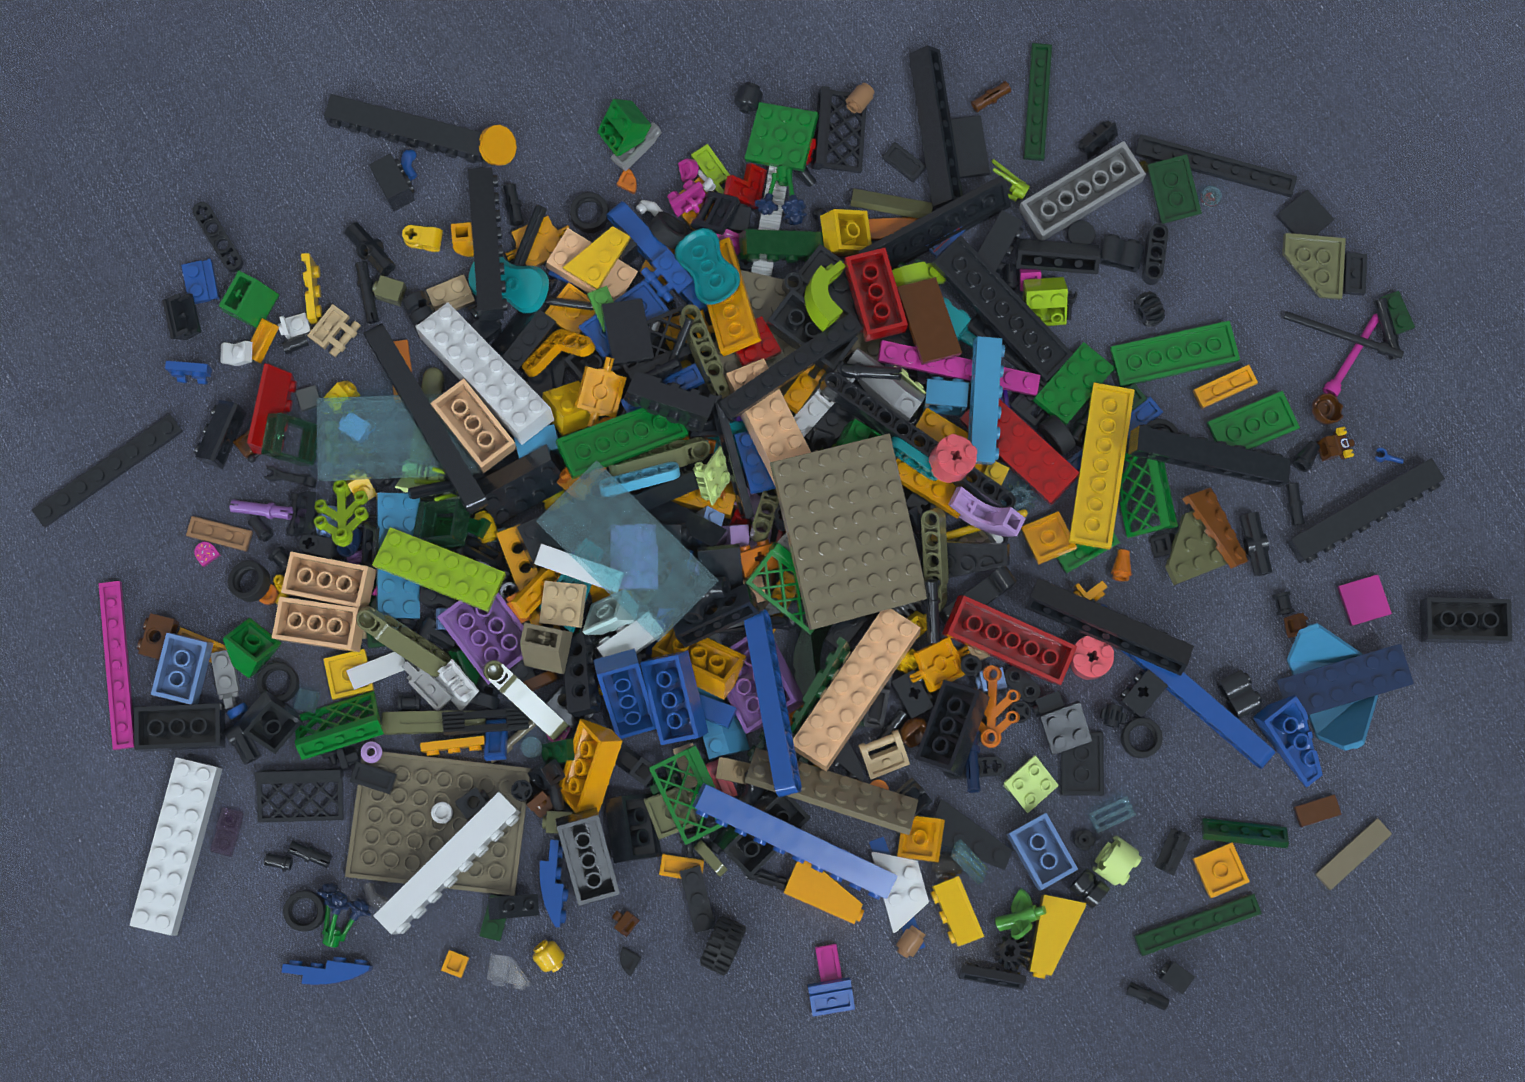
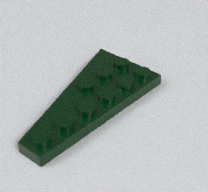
M838 638L836 643L839 647L836 651L829 653L825 662L826 669L822 668L818 672L802 699L804 706L797 709L793 714L791 720L793 722L791 726L793 738L809 717L817 702L822 698L829 684L835 679L841 666L850 657L851 648L845 639Z

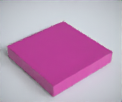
M1379 575L1337 587L1350 626L1392 614Z

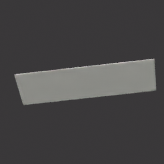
M392 652L346 671L355 690L404 671L402 666L406 662L402 656Z

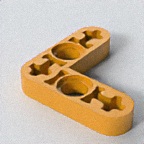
M559 329L554 331L523 363L522 368L528 377H534L541 373L561 351L586 357L592 354L596 347L588 336Z

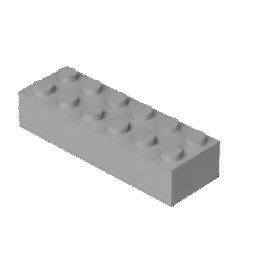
M1123 141L1022 201L1018 210L1037 239L1046 240L1141 183L1146 173Z

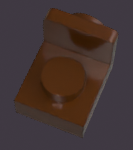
M540 790L526 803L527 807L534 811L539 818L543 817L547 811L553 808L550 797L544 790Z

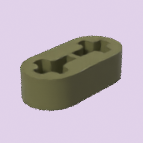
M702 840L693 847L719 877L728 871Z

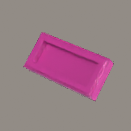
M831 944L815 947L821 982L841 979L842 974L837 945Z

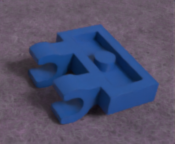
M166 361L165 369L171 376L177 377V382L187 383L186 375H192V378L197 379L198 384L207 385L206 377H211L212 368L208 364Z

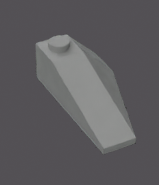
M859 348L856 349L847 362L848 364L861 362L864 366L884 367ZM862 378V380L858 381L869 395L907 421L910 420L926 396L902 378L900 381Z

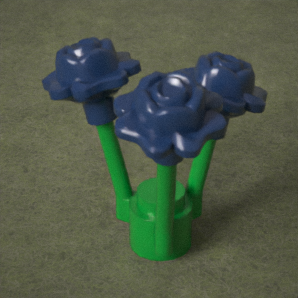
M779 166L776 168V173H772V181L768 193H766L765 198L755 200V206L758 207V211L763 215H771L773 211H778V205L772 201V194L777 181L778 185L788 186L789 200L785 201V204L781 206L784 214H787L782 219L787 220L790 225L801 224L803 218L807 216V213L803 212V209H806L807 206L804 204L803 199L798 200L796 195H794L792 167Z
M332 883L324 884L322 889L317 890V894L325 898L324 905H326L322 943L328 947L336 948L339 946L340 941H345L346 934L354 921H357L360 916H371L369 911L370 905L364 899L359 898L355 901H349L345 893L338 891V885ZM351 907V919L343 932H341V928L335 926L337 917L341 910H348ZM332 909L333 917L329 926L330 910Z

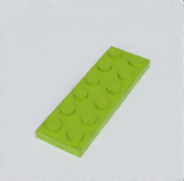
M391 527L372 564L375 568L486 612L490 611L506 576V573Z

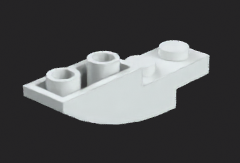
M846 378L852 383L855 380V378ZM827 381L831 387H835L833 382ZM820 388L794 416L803 437L835 403L826 397Z

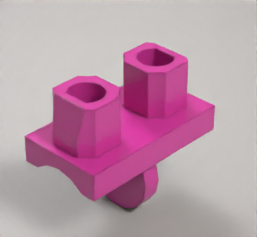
M690 179L683 185L685 192L680 195L677 191L668 194L669 203L677 217L691 210L696 214L700 211L698 205L703 202L706 196L703 185L700 182L695 183Z

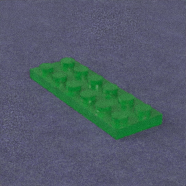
M1230 321L1110 347L1120 387L1240 360Z
M640 408L556 439V445L573 480L688 436V431L682 424L671 423L663 416L652 415L646 409Z

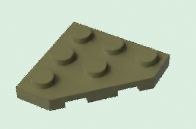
M1285 233L1283 235L1282 255L1317 296L1323 299H1342L1346 238Z
M1194 510L1181 516L1180 527L1171 547V555L1166 562L1165 568L1174 586L1227 564L1216 548L1217 542L1215 539L1208 537L1204 531L1206 526L1201 519L1196 520L1192 514Z

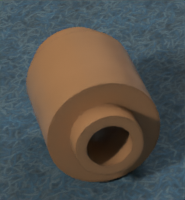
M867 83L858 85L846 99L847 108L853 113H862L873 99L875 93L873 88Z
M911 925L896 943L898 947L897 952L905 958L909 956L914 957L924 942L925 934Z

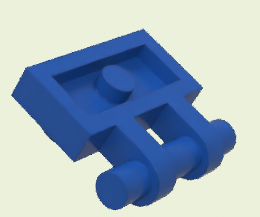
M668 250L652 262L653 267L656 269L654 272H651L647 267L641 271L645 277L644 280L651 284L657 290L656 294L660 298H664L667 303L674 298L669 293L671 290L674 289L679 295L694 282L693 278ZM662 276L668 284L663 286L657 278Z

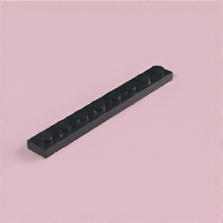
M1142 134L1139 136L1135 156L1159 162L1187 154L1191 171L1287 197H1292L1297 176Z
M852 313L848 314L721 400L719 406L731 421L863 332L864 327Z
M171 414L167 415L33 508V513L42 526L46 528L183 432Z

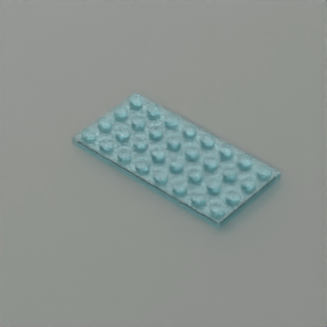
M443 393L425 394L429 403H431ZM399 395L317 398V464L319 481L446 476L432 471L433 467L442 468ZM441 421L471 474L482 473Z
M597 460L536 520L658 642L719 581Z

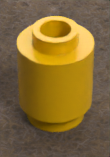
M487 511L476 513L473 519L481 520V518H485L492 522L481 542L488 543L498 538L496 534L498 531L493 517Z

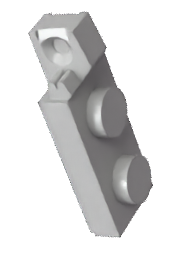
M652 122L642 143L621 156L613 154L611 160L626 172L655 143L662 133L659 126Z
M227 650L210 653L217 694L220 700H224L225 709H232L237 706L235 697L239 696L240 691L237 670L233 667Z
M407 661L402 666L409 674L407 677L408 683L436 711H441L454 697L435 677L429 675L410 661Z

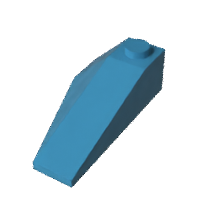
M698 688L699 694L727 704L725 700ZM734 716L729 729L706 720L709 733L703 735V740L709 761L750 750L745 731L736 716Z

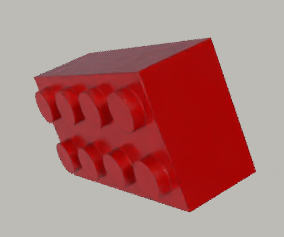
M886 248L845 257L844 264L846 267L844 269L860 324L864 327L863 335L865 342L904 333L908 323Z

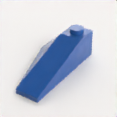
M1293 695L1271 703L1253 716L1264 736L1306 788L1323 775L1317 751L1314 750L1312 731L1309 730L1307 722L1308 715L1297 696Z

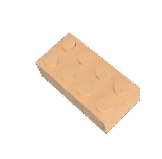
M567 228L547 260L545 267L586 293L597 290L562 268L592 244V242ZM618 259L600 288L607 286L613 301L626 293L638 271Z
M462 379L430 403L437 416L482 473H485L517 449L513 439L465 379Z
M290 552L281 593L361 609L369 606L377 570L367 566Z
M279 597L272 638L286 642L360 652L364 632L356 621L360 608Z

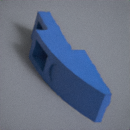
M550 840L549 861H540V886L550 919L555 927H561L562 923H566L567 913L566 910H563V904L568 901V889H565V884H557V880H561L562 867H558L559 858H563L564 852L562 845H560L561 841Z
M333 957V961L327 960L326 968H323L324 964L320 963L302 966L303 961L290 960L289 964H283L282 973L303 975L302 984L320 985L354 979L371 971L373 966L367 965L368 961L358 959H355L354 963H348L346 958Z

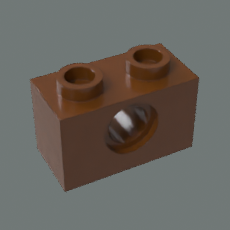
M150 613L149 618H146L144 622V636L138 642V654L160 660L166 633L176 634L179 622L172 618ZM160 632L161 639L158 642H153L154 634Z

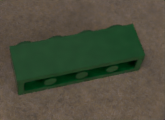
M745 229L739 234L740 259H747L749 262L767 259V262L786 260L787 263H795L798 260H803L806 263L820 244L823 246L822 232Z

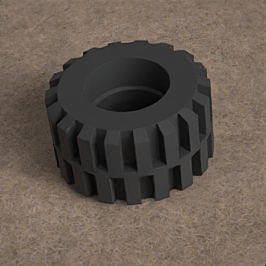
M723 915L718 918L701 956L700 965L723 976L726 975L744 937L746 926Z

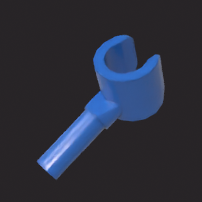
M1384 448L1376 450V452L1383 453L1384 455L1382 458L1375 456L1377 462L1387 460L1402 464L1404 459L1387 454Z

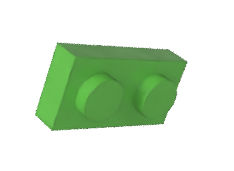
M607 286L587 294L603 332H606L601 304L614 302Z

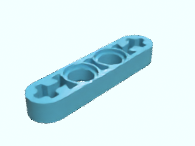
M667 462L603 479L599 482L600 494L604 497H609L675 480L680 476L679 464Z

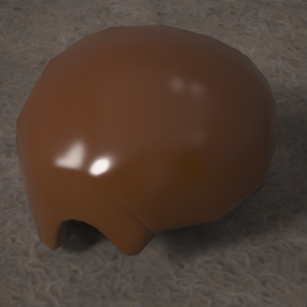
M1331 393L1320 394L1312 403L1313 416L1322 424L1336 423L1344 416L1341 414L1343 405Z
M912 718L906 721L900 729L902 742L909 748L918 746L921 743L928 722L923 718Z

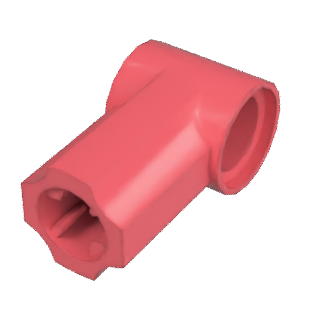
M719 758L705 764L716 789L733 797L737 796L733 782L716 779Z

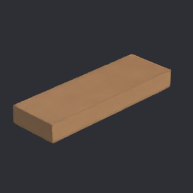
M195 516L191 517L186 536L245 552L248 551L253 532L250 530Z

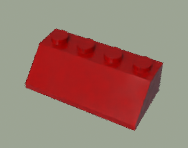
M264 363L247 444L255 454L278 457L279 451H283L284 440L282 435L288 428L286 417L287 413L292 410L293 401L290 399L291 394L296 391L297 381L292 373Z

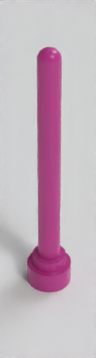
M1377 313L1372 316L1360 335L1361 337L1367 339L1370 337L1379 322ZM1354 345L1335 378L1325 384L1323 388L1324 393H1331L1338 397L1341 392V382L1362 350V345Z

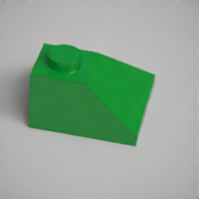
M248 618L223 638L233 667L247 678H251L261 670L282 644L279 640L273 639L269 632L251 618Z

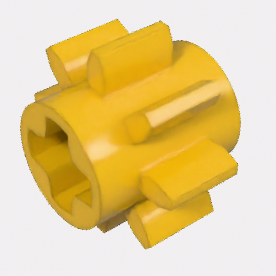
M912 648L909 649L896 669L900 672L903 671L905 674L908 671L915 670L918 664L913 653L916 651Z

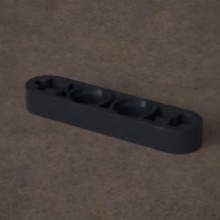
M199 202L194 205L193 215L224 266L230 272L241 270L243 260L212 208L205 202ZM200 209L206 210L205 213L209 218L208 220H205L200 214ZM211 224L218 225L216 233H208V227ZM227 241V249L219 250V242ZM228 254H231L233 259L236 260L235 266L230 264L231 262L227 257Z

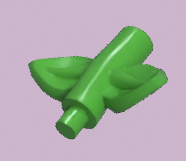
M1021 888L1012 902V913L996 917L995 923L999 931L1011 929V936L1018 940L1032 929L1031 922L1039 920L1041 915L1046 914L1045 906L1037 907L1032 905L1029 894Z

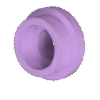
M367 742L361 749V756L364 761L375 763L382 757V748L376 742ZM371 748L375 750L373 756L368 755V750Z

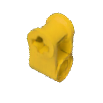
M408 225L403 229L402 237L408 247L431 252L440 251L443 230L436 227ZM412 234H415V236H413V239L410 240L409 237H411Z

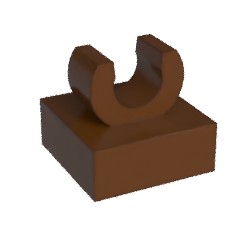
M1304 613L1283 618L1288 638L1296 637L1300 629L1307 627L1306 620H1308V617L1304 616Z
M616 911L612 916L618 922L614 928L625 937L630 934L640 921L629 911H626L624 915Z

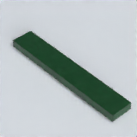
M1032 43L1024 160L1044 161L1052 44Z
M1251 894L1135 935L1134 938L1141 956H1145L1258 916L1262 912L1255 894Z

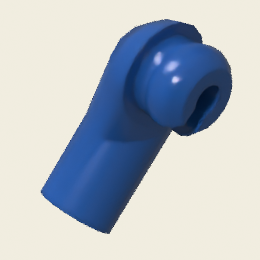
M405 150L402 153L400 163L411 181L418 176L411 166L412 161L415 160L417 155L414 150Z

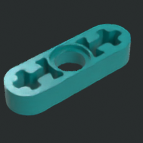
M891 438L897 458L926 478L933 481L937 480L931 471L929 458L901 438Z

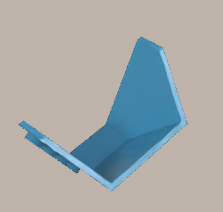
M1316 623L1310 624L1298 631L1287 657V662L1292 675H1296L1364 654ZM1378 695L1308 715L1316 738L1345 751L1363 746Z

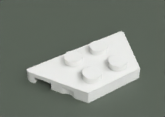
M872 852L874 864L898 876L888 898H883L892 932L895 933L929 903L921 871L916 860Z

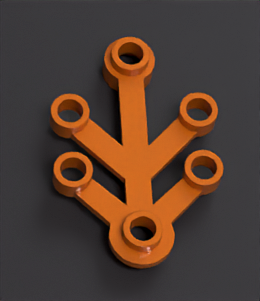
M990 665L983 671V676L988 681V696L990 697L984 715L987 717V726L981 721L978 730L981 732L982 744L988 748H994L1001 742V733L1012 723H1017L1020 715L1017 711H1009L1006 714V718L997 726L996 718L1012 702L1019 701L1021 695L1018 690H1009L1006 697L997 705V681L1001 679L1002 672L999 667ZM993 670L997 672V676L995 678L991 676V672ZM1012 692H1015L1017 695L1015 700H1012L1010 697ZM1012 713L1016 715L1014 721L1010 720V714ZM991 733L995 736L993 741L989 740V734Z

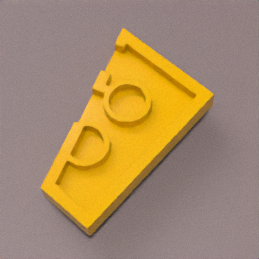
M612 226L562 268L593 288L599 289L631 237Z

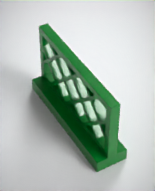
M1128 453L1125 454V460L1130 464L1126 471L1122 472L1123 476L1120 485L1122 497L1120 506L1127 538L1178 527L1165 463L1147 459L1144 467H1141L1135 463L1138 457L1128 455ZM1133 466L1142 470L1136 480L1128 476ZM1145 473L1151 477V483L1148 488L1139 483ZM1126 478L1134 483L1129 493L1123 490L1122 486ZM1137 486L1146 490L1140 500L1132 496ZM1149 493L1154 495L1156 500L1152 508L1144 503ZM1130 498L1138 502L1133 513L1127 510V503ZM1141 506L1150 510L1145 520L1137 516ZM1153 513L1159 516L1161 525L1152 526L1148 523ZM1135 518L1142 522V525L1138 531L1132 532L1131 523Z
M773 543L768 553L745 583L811 635L815 629L809 630L803 624L802 614H805V611L802 612L801 608L802 597H800L791 552L781 544ZM771 556L778 561L779 570L768 571L767 562ZM791 571L794 574L795 583L784 584L783 572ZM779 572L780 585L770 586L768 574ZM765 574V587H757L752 583L757 575ZM795 585L796 598L786 599L784 587ZM781 587L782 599L773 600L770 588ZM797 600L798 612H788L786 601Z
M372 691L300 714L299 716L302 721H310L306 726L300 725L295 731V746L301 759L304 760L383 735L384 731L380 721L375 692ZM371 700L367 707L362 706L363 702ZM351 707L347 713L341 712L344 708ZM356 710L362 711L358 717L352 716ZM324 714H330L326 720L321 719ZM336 716L341 717L337 724L332 722ZM316 723L321 724L317 730L311 729Z
M692 745L648 768L685 845L723 827L719 824L710 828L702 826L703 816H701L699 824L688 821L691 809H695L692 805L696 794L699 793L697 792L698 788H701L703 782L716 788L696 745ZM685 755L688 761L686 771L674 768L676 760ZM673 761L671 766L666 765L667 763ZM661 766L670 768L667 780L658 778L655 769ZM673 770L684 773L681 785L669 782ZM687 775L696 778L697 785L695 790L683 787ZM668 784L679 788L676 800L667 797L665 792ZM682 789L693 792L690 805L678 801ZM677 803L689 807L685 819L676 816L675 809ZM679 820L684 821L682 827ZM686 823L698 826L695 835L687 839L684 833ZM700 828L706 829V830H704V831H702V832L699 833Z

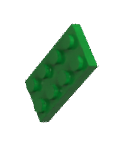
M1083 342L1033 401L1049 415L1058 417L1066 426L1091 397L1093 383L1102 384L1115 367Z
M1283 391L1207 422L1215 442L1224 441L1230 446L1242 445L1248 450L1300 428Z

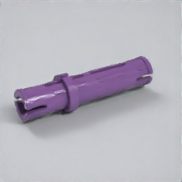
M235 499L231 501V504H234V506L230 505L232 513L266 516L268 519H292V515L289 514H293V508L290 506H278L271 502L262 504Z

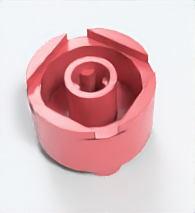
M956 434L943 438L929 456L933 475L946 483L962 480L976 464L977 449L969 440Z
M1085 636L1074 644L1077 646L1070 666L1073 673L1085 680L1097 679L1107 673L1112 667L1114 650L1111 645L1090 636ZM1093 654L1095 660L1092 662L1088 661L1089 656L1087 655Z

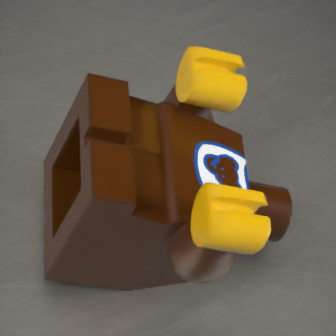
M1344 426L1336 428L1333 436H1326L1316 442L1320 446L1319 453L1322 462L1336 457L1345 460L1354 456L1353 450L1350 447H1354L1355 443L1353 439L1347 440L1345 435L1347 430L1344 431L1346 429Z

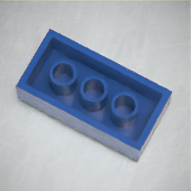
M635 648L595 659L596 674L615 734L620 739L657 729Z
M688 650L653 657L640 662L660 744L665 745L696 739L709 733Z

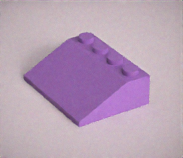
M497 593L489 612L458 601L437 616L438 620L488 685L491 682L483 674L485 663L490 660H497L510 669L523 659L520 641L524 626L499 593Z
M746 636L730 647V649L745 655L746 659L735 686L729 692L727 698L731 706L737 708L736 716L745 733L749 734L763 727ZM775 642L788 714L803 705L802 699L804 696Z

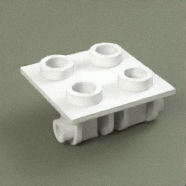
M451 659L446 666L438 670L439 676L436 679L454 696L451 701L462 711L479 690L465 675L461 667Z

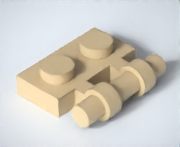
M332 304L307 336L324 350L329 344L333 345L334 347L329 353L336 358L340 352L346 349L345 345L349 340L357 335V330L361 325L354 321L349 327L346 322L350 317ZM342 329L345 333L337 341L334 337Z

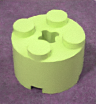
M1114 836L1113 839L1115 841L1112 844L1108 842L1098 854L1095 860L1098 865L1097 867L1093 866V871L1115 886L1119 883L1124 885L1130 877L1129 872L1133 867L1135 868L1139 865L1142 857L1139 856V851L1119 836Z

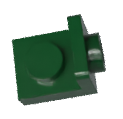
M665 767L667 774H669L670 768ZM673 770L669 782L676 784L675 781L679 780L676 771ZM653 781L650 789L653 795L660 792L655 781ZM668 784L666 790L674 788L675 786Z

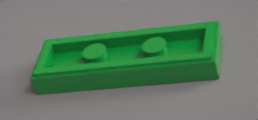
M1113 533L1111 548L1120 543L1115 533ZM1076 544L1075 550L1058 556L1056 559L1065 574L1106 552L1108 549Z

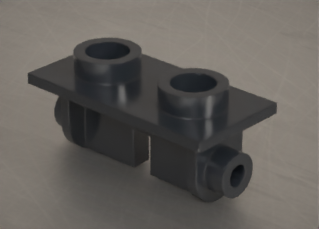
M1103 121L1093 130L1096 137L1089 133L1079 141L1078 148L1082 152L1085 150L1088 160L1093 155L1098 154L1104 146L1118 136L1115 122Z
M1171 828L1154 867L1174 876L1191 837L1187 836L1185 832Z

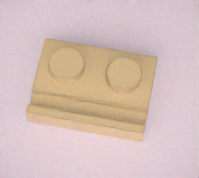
M464 274L426 289L435 311L447 302L456 311L476 303Z

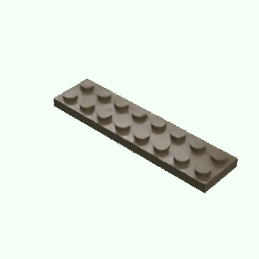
M756 748L745 783L776 792L768 751ZM797 761L802 790L801 792L787 795L788 797L900 833L910 834L918 799L831 771L826 772L821 768Z

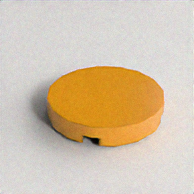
M502 125L489 126L483 130L479 138V151L483 159L488 164L496 166L506 165L511 162L517 149L513 133Z

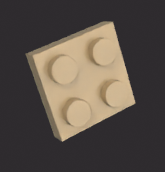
M545 581L539 623L582 628L587 585Z

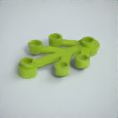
M338 479L333 485V491L337 496V511L328 507L323 499L315 502L316 512L319 514L323 513L338 522V528L329 524L326 517L322 515L314 519V524L317 529L331 534L332 540L336 545L345 547L353 540V530L369 517L366 508L361 507V505L367 503L368 496L365 491L356 492L354 495L355 501L346 509V497L351 493V490L346 480ZM355 514L356 517L347 525V520Z

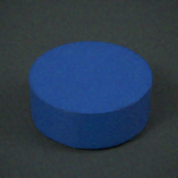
M244 702L232 708L226 714L232 720L245 713L249 708Z

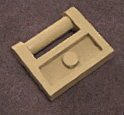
M898 730L892 731V734L870 743L858 745L870 779L910 765ZM893 742L896 744V746L869 756L868 752Z

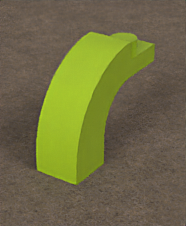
M841 260L835 265L831 263L826 269L821 265L810 279L805 290L804 300L807 312L822 332L834 324L843 312L831 299L828 292V285L837 279L846 267Z
M919 262L892 270L897 287L936 277L938 284H943L946 281L931 263Z

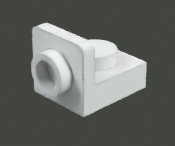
M306 313L288 318L284 316L279 317L281 321L278 324L279 331L288 340L302 334L308 335L311 331Z
M253 342L222 343L220 362L234 366L251 363Z

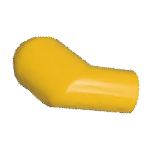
M281 574L276 575L273 579L274 585L279 592L275 601L276 604H278L279 597L289 598L290 596L281 593L285 577Z

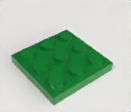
M759 102L745 155L746 162L774 167L785 165L792 167V170L804 172L819 116L818 112Z

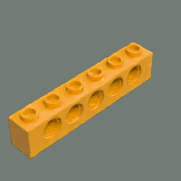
M516 525L496 534L518 590L522 591L542 568L532 569L531 567L528 573L520 571L521 566L529 563V560L524 550L520 554L513 552L514 546L521 544L516 534V527L519 525ZM534 610L531 613L532 618L529 619L531 624L543 626V624L539 623L541 612ZM554 625L553 628L560 630L559 625Z

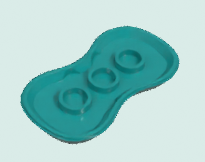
M708 228L698 229L685 236L678 243L675 249V259L693 277L696 296L702 303L708 305L718 304L736 292L740 284V274L732 264L723 258L720 252L719 239L714 231Z
M500 257V263L504 262L505 275H501V280H505L506 293H502L503 298H507V302L522 313H533L539 310L546 299L549 289L547 274L537 266H516ZM473 262L469 272L468 285L470 290L477 296L475 265Z

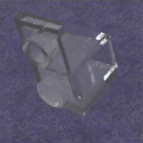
M491 954L487 980L492 981L491 985L504 987V983L513 984L512 988L525 990L526 986H531V980L515 957Z

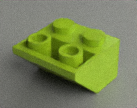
M1064 277L1023 280V301L1047 326L1066 325L1068 288Z

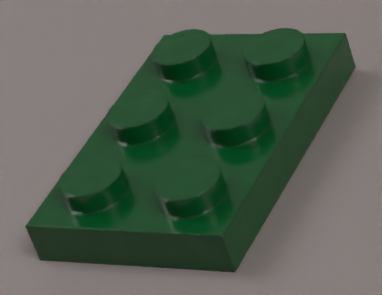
M1187 154L1147 165L1162 224L1202 214Z

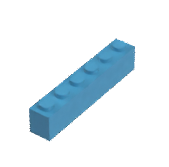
M977 336L973 340L968 440L977 449L976 464L992 465L999 457V448H996V440L1000 437V427H997V423L1001 417V406L998 405L999 398L1002 397L1003 387L1000 386V378L1003 377L1004 373L1001 357H1004L1005 345H1002V338Z

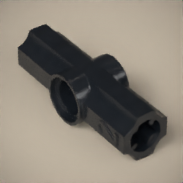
M354 222L346 228L345 234L356 246L359 258L362 260L368 259L382 276H388L394 271L396 265L384 252V246L380 239H373L358 222Z
M1259 512L1241 515L1240 520L1245 536L1243 538L1246 554L1249 555L1254 577L1272 573L1268 554L1269 541L1267 535L1263 533Z

